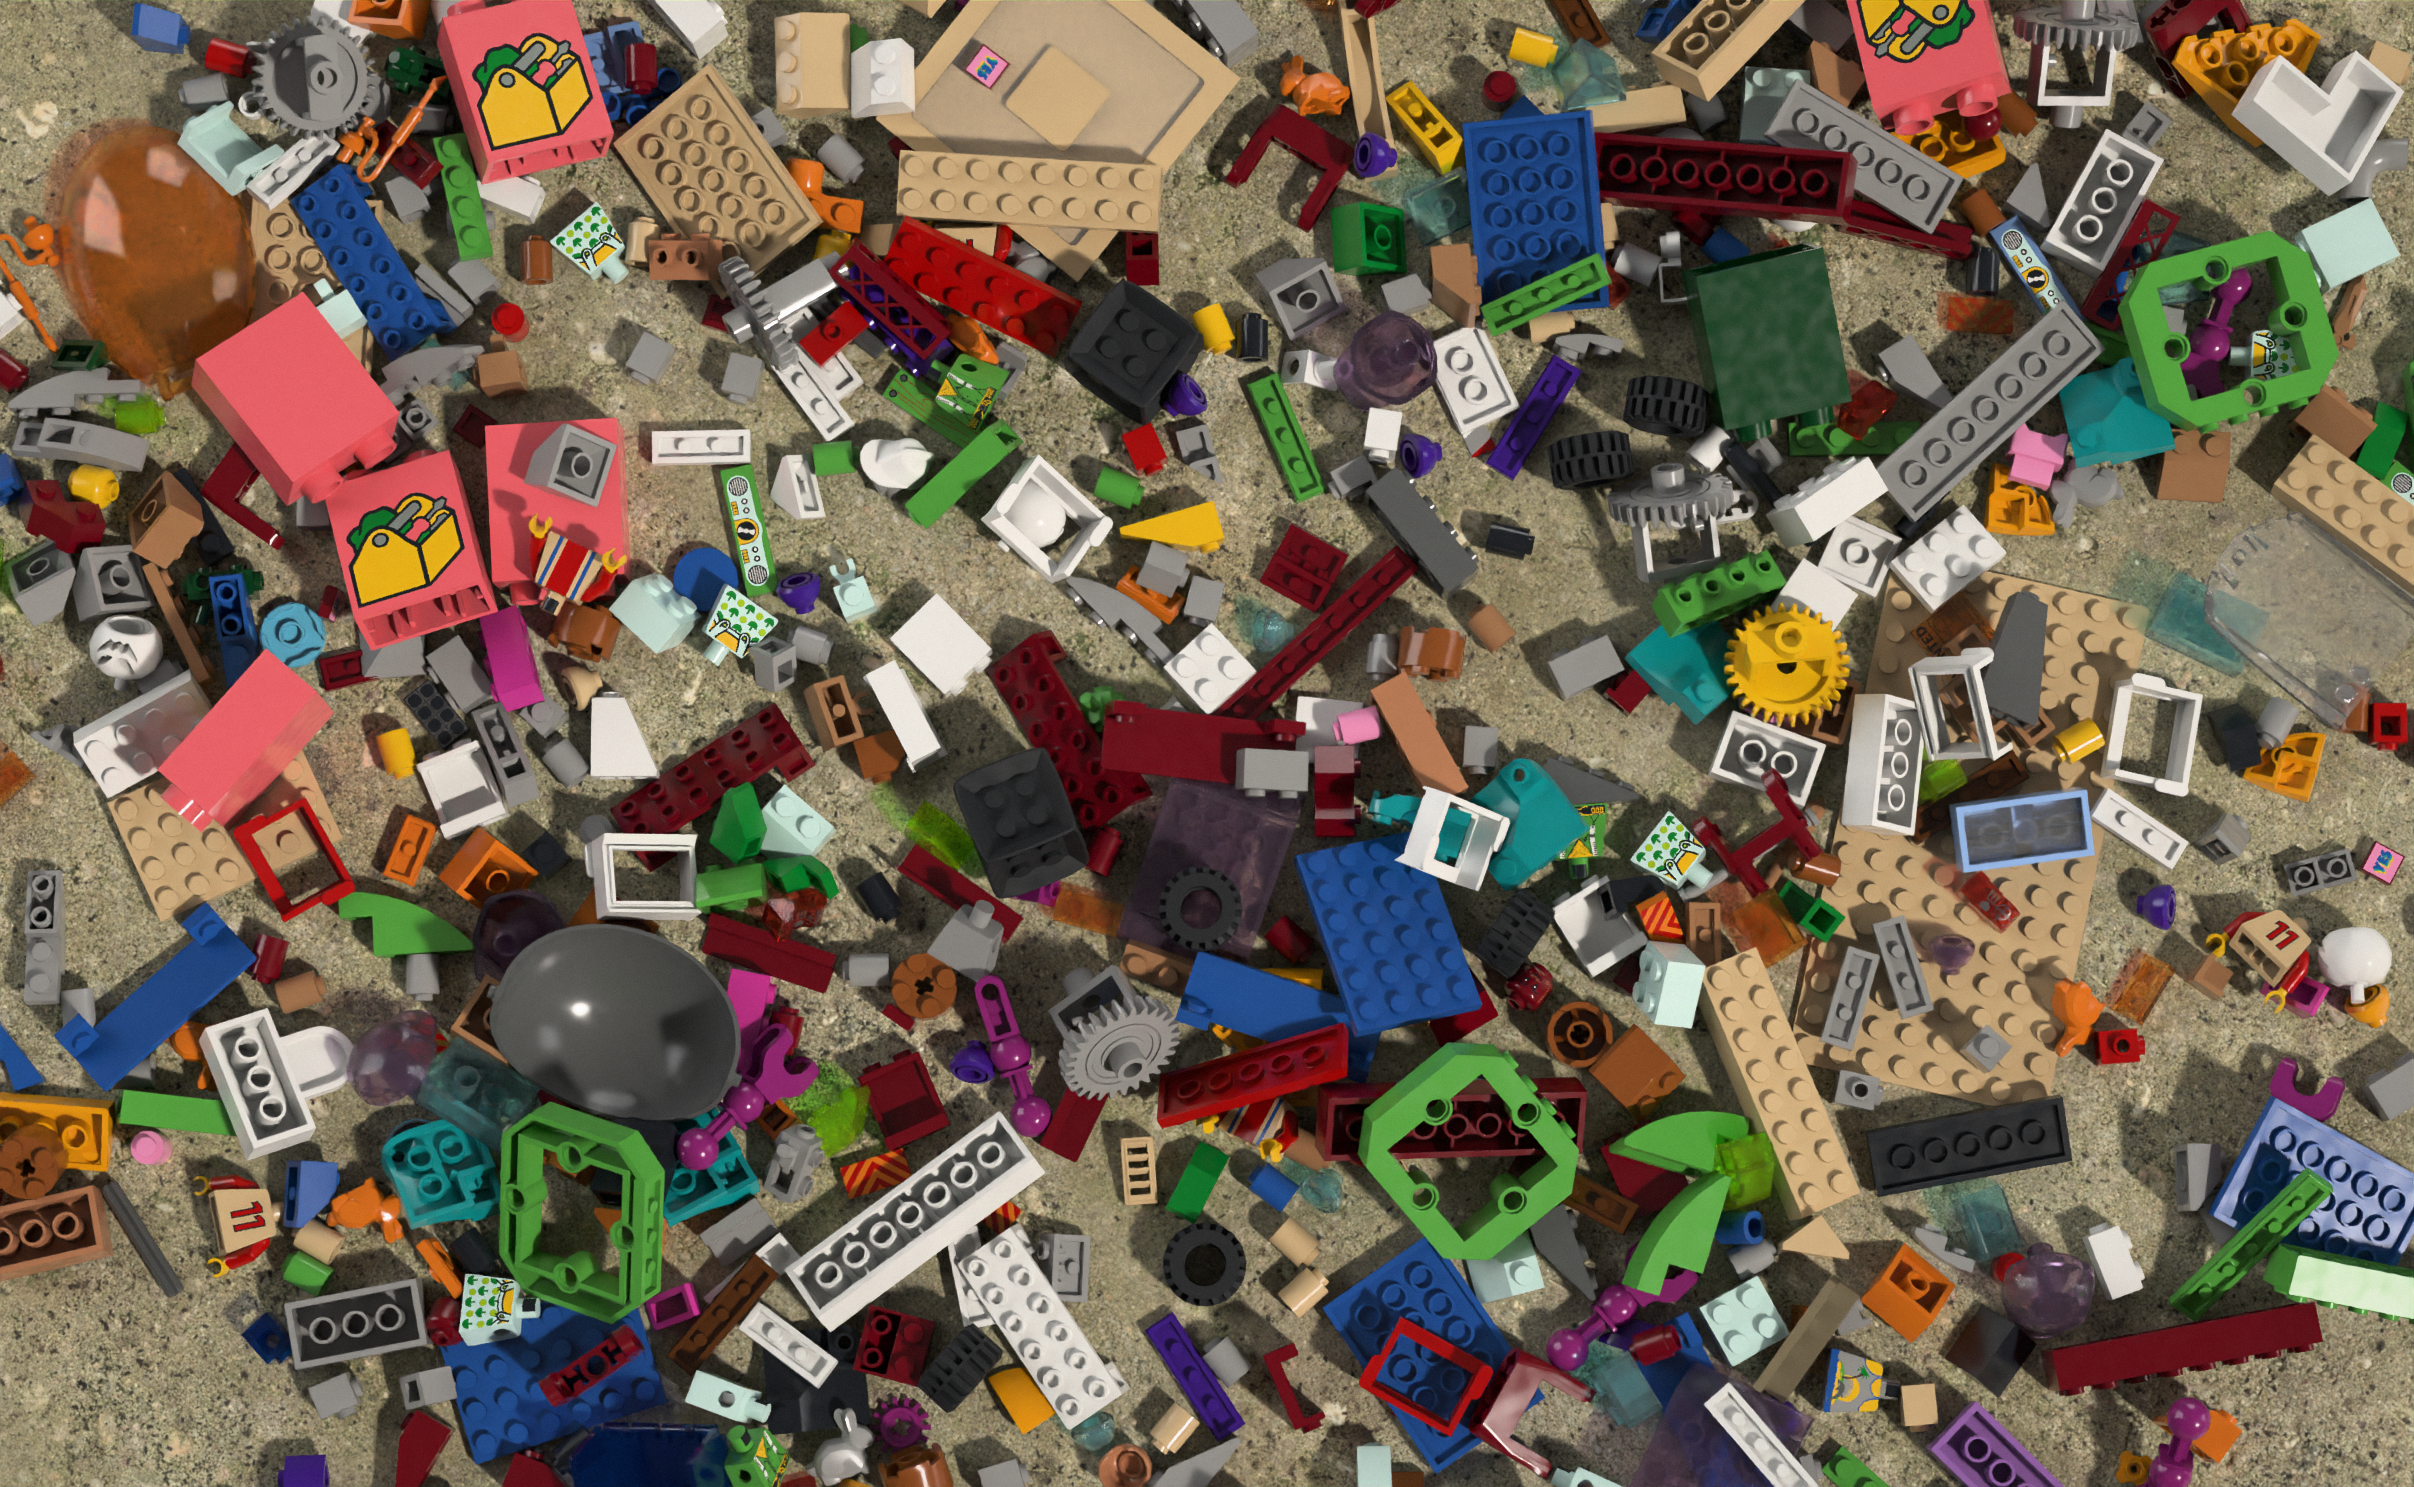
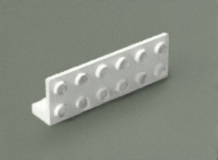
M1018 1223L959 1262L958 1266L1066 1428L1070 1430L1128 1391L1130 1387L1114 1363L1111 1361L1104 1365L1032 1258L1031 1255L1036 1252V1247L1020 1223Z

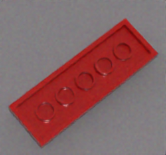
M907 215L883 261L914 290L1055 358L1082 305V301Z
M1344 1022L1160 1074L1157 1121L1162 1129L1181 1125L1188 1121L1212 1116L1234 1108H1241L1245 1105L1273 1099L1280 1095L1347 1077L1349 1031Z

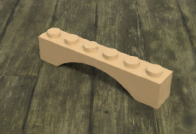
M1337 0L1358 140L1364 133L1372 132L1382 136L1388 142L1390 148H1395L1382 81L1375 18L1373 16L1364 19L1354 10L1358 0ZM1397 160L1394 167H1388L1378 176L1364 178V182L1397 178Z

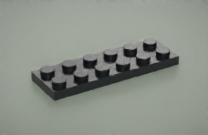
M2060 1094L1865 1130L1874 1189L1877 1197L2072 1161L2064 1102Z

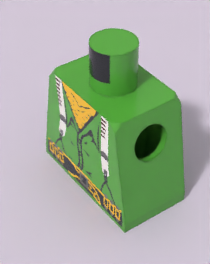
M960 354L952 368L935 359L926 377L942 385L935 399L936 403L977 433L989 414L1010 372L969 355Z
M1607 803L1573 805L1591 829L1554 859V862H1569L1571 880L1590 878L1588 860L1600 859L1602 857Z
M742 1425L730 1429L727 1438L731 1443V1447L724 1462V1468L732 1486L780 1487L790 1455L771 1432L766 1428L746 1429Z

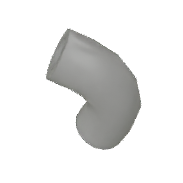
M2407 138L2376 140L2352 182L2339 190V201L2346 204H2358L2366 199H2372V183L2378 173L2386 170L2405 171L2408 162Z

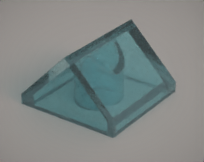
M1582 37L1551 68V75L1562 111L1626 101V93L1615 59Z
M1462 166L1403 193L1401 204L1423 247L1472 224L1468 180Z
M2001 1183L1952 1200L1973 1260H1976L1975 1263L1988 1261L2024 1246Z

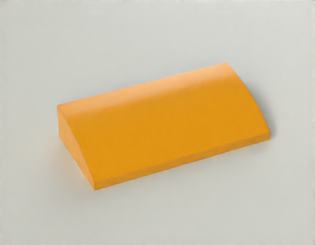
M1958 109L1933 116L1934 125L1921 133L1913 135H1898L1896 131L1890 133L1964 179L2005 164L2006 150L1998 134L1987 141L1970 139L1961 128V115Z
M0 1092V1145L17 1129L24 1128L29 1124L44 1125L59 1135L57 1138L63 1143L64 1149H67L68 1164L66 1169L108 1172L113 1142L115 1101Z

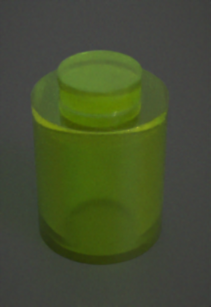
M157 400L116 403V429L132 435L159 433L161 426L166 425L165 409L163 406L158 405Z
M1940 760L1921 772L1919 795L1924 801L1930 799L1934 803L1968 783L1966 775L1957 760Z

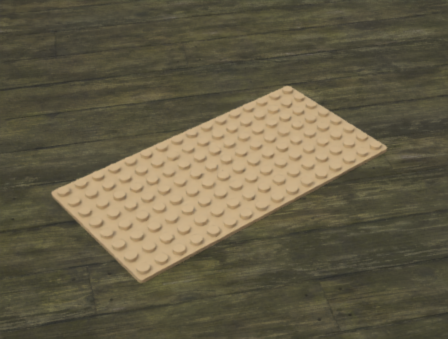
M1897 552V553L1895 554L1893 560H1894L1897 556H1899L1902 552ZM1890 569L1864 694H1889L1915 702L1908 672L1909 667L1925 657H1937L1938 652L1935 655L1932 653L1944 646V642L1959 630L1962 632L1969 627L1971 623L1977 624L1976 626H1979L1980 631L1984 630L1982 634L1988 636L1987 640L1989 638L1992 639L1989 633L1992 632L1994 634L2007 598L2016 592L2021 593V591L2036 594L2039 596L2040 602L2048 605L2039 707L2056 728L2031 748L2022 752L2003 728L1994 734L1996 742H2012L2013 749L2011 750L2015 752L2030 777L1999 797L2081 787L2087 789L2089 811L2091 812L2103 790L2109 788L2113 791L2114 779L2100 778L2105 745L2069 765L2066 761L2060 762L2051 748V745L2055 744L2053 737L2081 720L2090 717L2099 728L2106 742L2115 682L2131 679L2132 675L2138 671L2149 618L2148 608L1986 571L1936 612L1931 614ZM1955 598H1957L1964 605L1963 607L1967 610V612H1965V610L1961 608V605L1957 603L1958 601H1956ZM1965 600L1968 602L1971 608H1968L1966 606V603H1964ZM1969 614L1976 620L1975 622L1971 620L1968 616ZM1919 627H1924L1928 632L1919 638L1916 631ZM1919 630V635L1922 634L1925 630ZM1928 633H1930V635L1934 639L1930 641L1927 645L1931 647L1934 643H1938L1935 647L1932 648L1933 652H1931L1927 648V645H1925L1921 640L1923 638L1924 641L1927 642L1925 638L1927 637L1928 639H1930ZM1954 674L1935 675L1938 691L1960 674H1956L1954 678H1952ZM1941 702L1950 743L1972 742ZM1924 741L1917 807L1993 762L1991 758L1944 759L1929 762ZM1844 785L1830 854L1840 857L1841 870L1833 886H1823L1820 898L1844 915L1845 919L1826 944L1814 937L1811 939L1792 1029L1805 1063L1833 1071L1846 1070L1878 1077L1882 1082L1992 1107L2050 1096L2058 1058L2055 1049L2064 1029V1023L2053 1015L2051 998L2056 982H2060L2065 977L2072 982L2074 980L2105 828L2091 819L2095 855L1963 873L1957 870L1951 825L1919 845H1916L1911 836L1880 835L1841 825L1845 792ZM2030 842L2015 843L2016 854L2031 853ZM1992 889H1994L1995 892H1997L1998 895L2001 896V898L1995 902V906H1999L2002 904L2009 906L2011 912L2009 916L2010 921L2008 919H1998H2005L2006 917L2004 914L2002 915L2000 913V908L2001 910H2005L2006 915H2009V909L2007 910L2005 908L2006 906H1999V909H1996V915L1999 914L2001 917L1997 918L1995 916L1994 912L1996 907L1993 904L1997 896L1992 899V903L1987 898ZM1982 901L1989 902L1990 909L1988 911H1984L1979 904ZM1904 915L1934 1010L1901 1020L1880 956L1853 1050L1848 1051L1819 1042L1846 948L1851 946L1880 955L1871 925ZM1985 1025L1991 1027L2012 1046L1996 1066L1987 1073L1980 1071L1959 1052L1979 1028Z

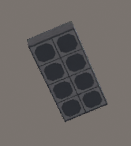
M429 679L403 699L445 751L471 731Z

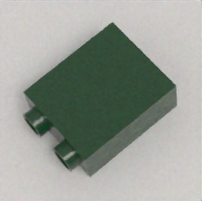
M1803 242L1681 270L1704 389L1710 393L1708 402L1710 421L1725 431L1732 430L1734 441L1744 442L1767 437L1772 434L1770 420L1791 415L1795 416L1797 427H1810L1831 422L1835 419L1833 406L1852 401L1823 247L1810 242Z

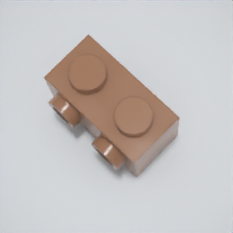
M661 233V239L649 240L650 280L721 279L718 265L723 262L722 239H710V233H691L690 239H681L680 233Z

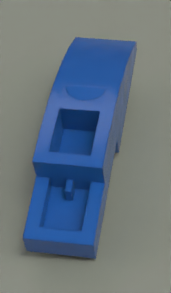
M243 573L208 577L217 639L221 643L227 691L260 656L252 608Z

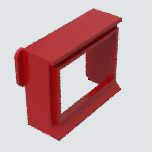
M305 795L267 817L259 815L235 828L233 832L235 839L241 845L280 913L283 922L292 919L320 902L325 905H331L355 890L352 877ZM299 809L339 880L292 905L252 834Z
M1400 1316L1380 1354L1371 1357L1359 1379V1385L1361 1388L1451 1437L1471 1399L1477 1400L1481 1397L1493 1375V1369L1485 1362ZM1400 1333L1473 1373L1448 1420L1375 1381Z

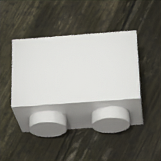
M1370 407L1362 455L1365 454L1366 458H1368L1369 463L1387 465L1388 461L1394 462L1402 412Z

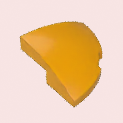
M1994 463L1991 468L1987 489L1984 528L1988 532L2006 535H2053L2055 524L2045 497L2041 495L2037 499L2035 492L2030 487H2027V484L2012 480L2008 481L2010 467Z
M2313 732L2290 734L2286 737L2280 748H2273L2272 750L2262 748L2260 750L2262 763L2247 768L2243 779L2274 793L2308 803L2320 765L2326 734Z
M1027 1368L1005 1370L988 1378L1023 1435L1056 1414V1411Z

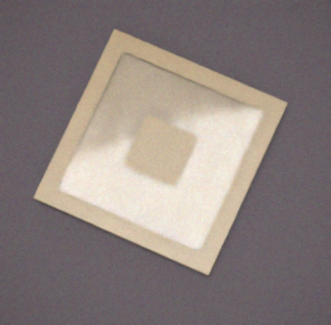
M970 0L914 70L915 112L877 116L876 120L914 151L1161 165L1164 168V176L1241 78L1145 0ZM983 44L1010 63V66L992 90L988 89L964 70ZM1007 225L1077 282L1081 280L1119 232Z

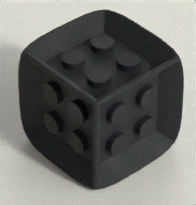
M1123 278L1107 293L1078 332L1068 353L1064 356V366L1067 372L1071 373L1079 383L1127 418L1146 425L1163 408L1164 400L1168 398V389L1172 380L1179 373L1188 374L1198 354L1203 349L1204 339L1203 335L1184 317L1151 293Z
M1045 748L1029 749L1007 756L967 773L954 783L953 790L970 831L985 874L997 898H1011L1031 892L1068 877L1088 864L1089 855L1085 841L1076 827L1069 799L1054 763Z

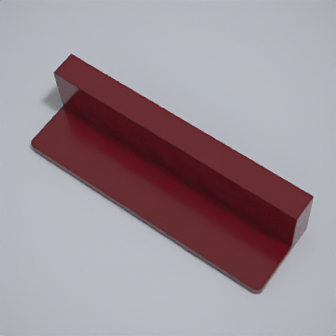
M917 844L913 846L902 864H898L895 868L897 872L955 912L963 904H968L974 908L978 900H985L991 903L995 908L991 918L1001 923L1004 927L1001 943L1005 946L1024 920L1018 913Z
M714 913L710 914L707 923L709 930L702 947L703 953L823 994L827 992L838 960L837 955Z
M1068 1086L1040 1146L1072 1162H1077L1107 1101V1093L1101 1100H1097L1095 1095L1089 1100L1084 1094L1079 1097Z

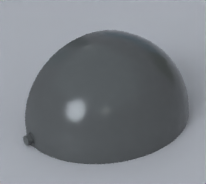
M585 924L549 933L523 949L507 968L501 983L498 986L491 984L486 996L491 998L493 1002L490 1012L491 1033L496 1045L507 1061L521 1075L543 1091L572 1106L613 1119L637 1117L645 1122L657 1123L659 1120L668 1122L683 1121L700 1116L714 1108L724 1098L731 1086L738 1088L742 1079V1075L738 1074L736 1070L741 1047L740 1027L735 1009L725 989L717 978L690 953L662 937L643 930L621 925Z

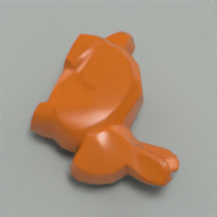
M1295 55L1291 62L1281 64L1284 75L1279 82L1280 93L1293 98L1301 116L1323 112L1326 116H1336L1341 113L1342 104L1351 97V89L1344 86L1335 75L1327 72L1304 74L1303 58L1300 55Z
M948 315L946 319L952 323L951 333L946 338L951 345L963 354L997 366L1000 360L995 347L978 323L969 316Z
M2067 977L2063 978L2060 982H2056L2051 998L2053 1015L2065 1024L2064 1035L2059 1040L2055 1049L2056 1054L2062 1058L2071 1051L2074 1045H2085L2094 1038L2095 1030L2092 1025L2105 1007L2104 1003H2099L2091 994V989L2086 983L2080 981L2075 984Z
M188 1020L164 1042L170 1043L174 1052L185 1061L201 1063L203 1069L198 1077L197 1087L202 1091L207 1089L210 1092H215L218 1088L199 1043L204 1029L213 1025Z
M374 1176L365 1180L363 1185L330 1201L332 1211L327 1214L325 1220L328 1226L341 1225L345 1228L362 1229L373 1222H377L381 1226L383 1238L387 1243H394L396 1239H401L404 1236V1230L397 1220L401 1210L398 1196L396 1193L385 1196L383 1189L377 1185Z

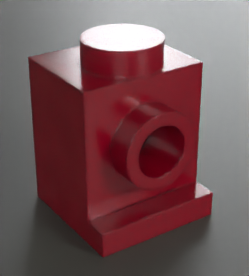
M1634 669L1631 673L1624 670L1612 684L1617 689L1613 691L1609 687L1603 694V697L1628 717L1652 688Z

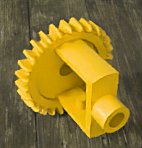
M1779 603L1777 613H1774L1771 607L1767 605L1765 606V617H1762L1755 610L1752 613L1754 623L1744 618L1741 625L1745 631L1737 628L1733 631V636L1738 641L1728 640L1727 648L1733 652L1725 653L1724 661L1732 664L1724 666V674L1734 676L1727 679L1726 685L1727 687H1737L1732 692V698L1736 699L1744 696L1740 708L1743 710L1752 705L1751 717L1753 718L1761 711L1764 712L1763 723L1765 724L1768 723L1772 716L1776 717L1777 727L1781 726L1784 718H1788L1790 726L1795 727L1796 717L1798 716L1806 725L1809 722V713L1820 719L1822 715L1820 707L1830 711L1833 705L1829 699L1839 701L1841 694L1836 689L1845 690L1847 682L1841 679V677H1849L1850 669L1842 665L1849 663L1850 656L1840 653L1847 650V643H1836L1841 638L1842 633L1840 630L1832 632L1833 622L1831 620L1822 625L1820 624L1823 613L1818 612L1813 618L1809 617V606H1806L1803 612L1799 614L1797 603L1792 604L1789 612H1786L1783 603ZM1787 663L1793 666L1794 671L1785 674L1779 671L1778 666Z

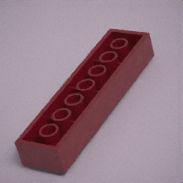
M1595 132L1601 203H1612V206L1849 226L1858 161L1851 152Z
M1577 1077L1530 1078L1538 1088L1534 1092L1537 1098L1541 1100L1543 1097H1546L1556 1109L1557 1113L1553 1115L1556 1121L1560 1123L1562 1120H1565L1575 1132L1576 1136L1572 1140L1579 1148L1578 1154H1582L1587 1090ZM1486 1079L1473 1080L1450 1099L1453 1104V1112L1447 1122L1434 1126L1423 1121L1389 1148V1151L1396 1159L1548 1154L1528 1129L1519 1128L1514 1124L1503 1107V1099ZM1398 1082L1319 1084L1315 1147L1324 1161L1361 1160L1358 1156L1364 1110ZM1438 1099L1429 1102L1427 1108L1435 1106ZM1529 1103L1523 1104L1518 1109V1112L1525 1110Z
M2298 1302L2042 1350L2041 1356L2048 1390L2058 1391L2059 1396H2072L2085 1393L2084 1387L2090 1385L2092 1390H2104L2118 1387L2117 1380L2122 1379L2124 1384H2136L2150 1381L2149 1374L2156 1373L2157 1378H2167L2183 1375L2182 1368L2189 1367V1371L2199 1372L2215 1369V1362L2221 1361L2222 1365L2229 1366L2249 1362L2248 1356L2254 1355V1359L2282 1356V1349H2286L2287 1353L2314 1350L2313 1344L2323 1342L2315 1302Z

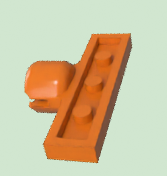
M789 158L786 161V169L823 220V223L818 227L862 233L866 201L824 194L822 190L824 166L822 163L801 158Z

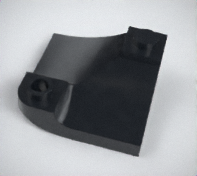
M838 1326L832 1332H829L827 1328L799 1331L839 1362L819 1389L763 1348L766 1402L771 1404V1412L767 1422L768 1430L772 1435L839 1428L834 1419V1411L838 1408L841 1410L852 1408L856 1415L857 1424H871L867 1373L853 1370L861 1340V1334L858 1330L851 1326ZM843 1336H847L851 1340V1345L848 1349H843L839 1346V1340Z

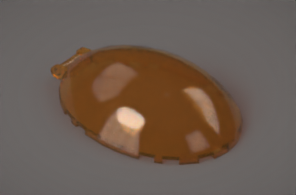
M136 126L118 130L100 139L84 153L72 170L62 195L59 210L58 245L63 276L70 297L91 338L105 343L109 359L128 375L148 385L157 382L162 399L168 402L174 400L175 395L194 389L191 386L193 375L170 383L169 376L194 368L197 358L253 323L256 311L254 308L255 290L258 289V278L255 273L254 260L257 257L251 228L238 194L231 196L177 144L181 137L179 133L160 127Z

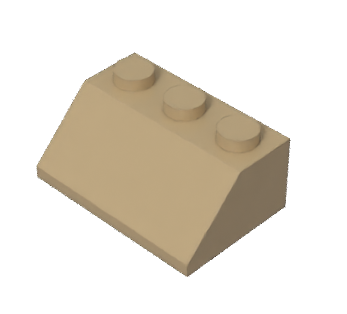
M799 12L774 18L777 113L804 120L851 110L849 14Z

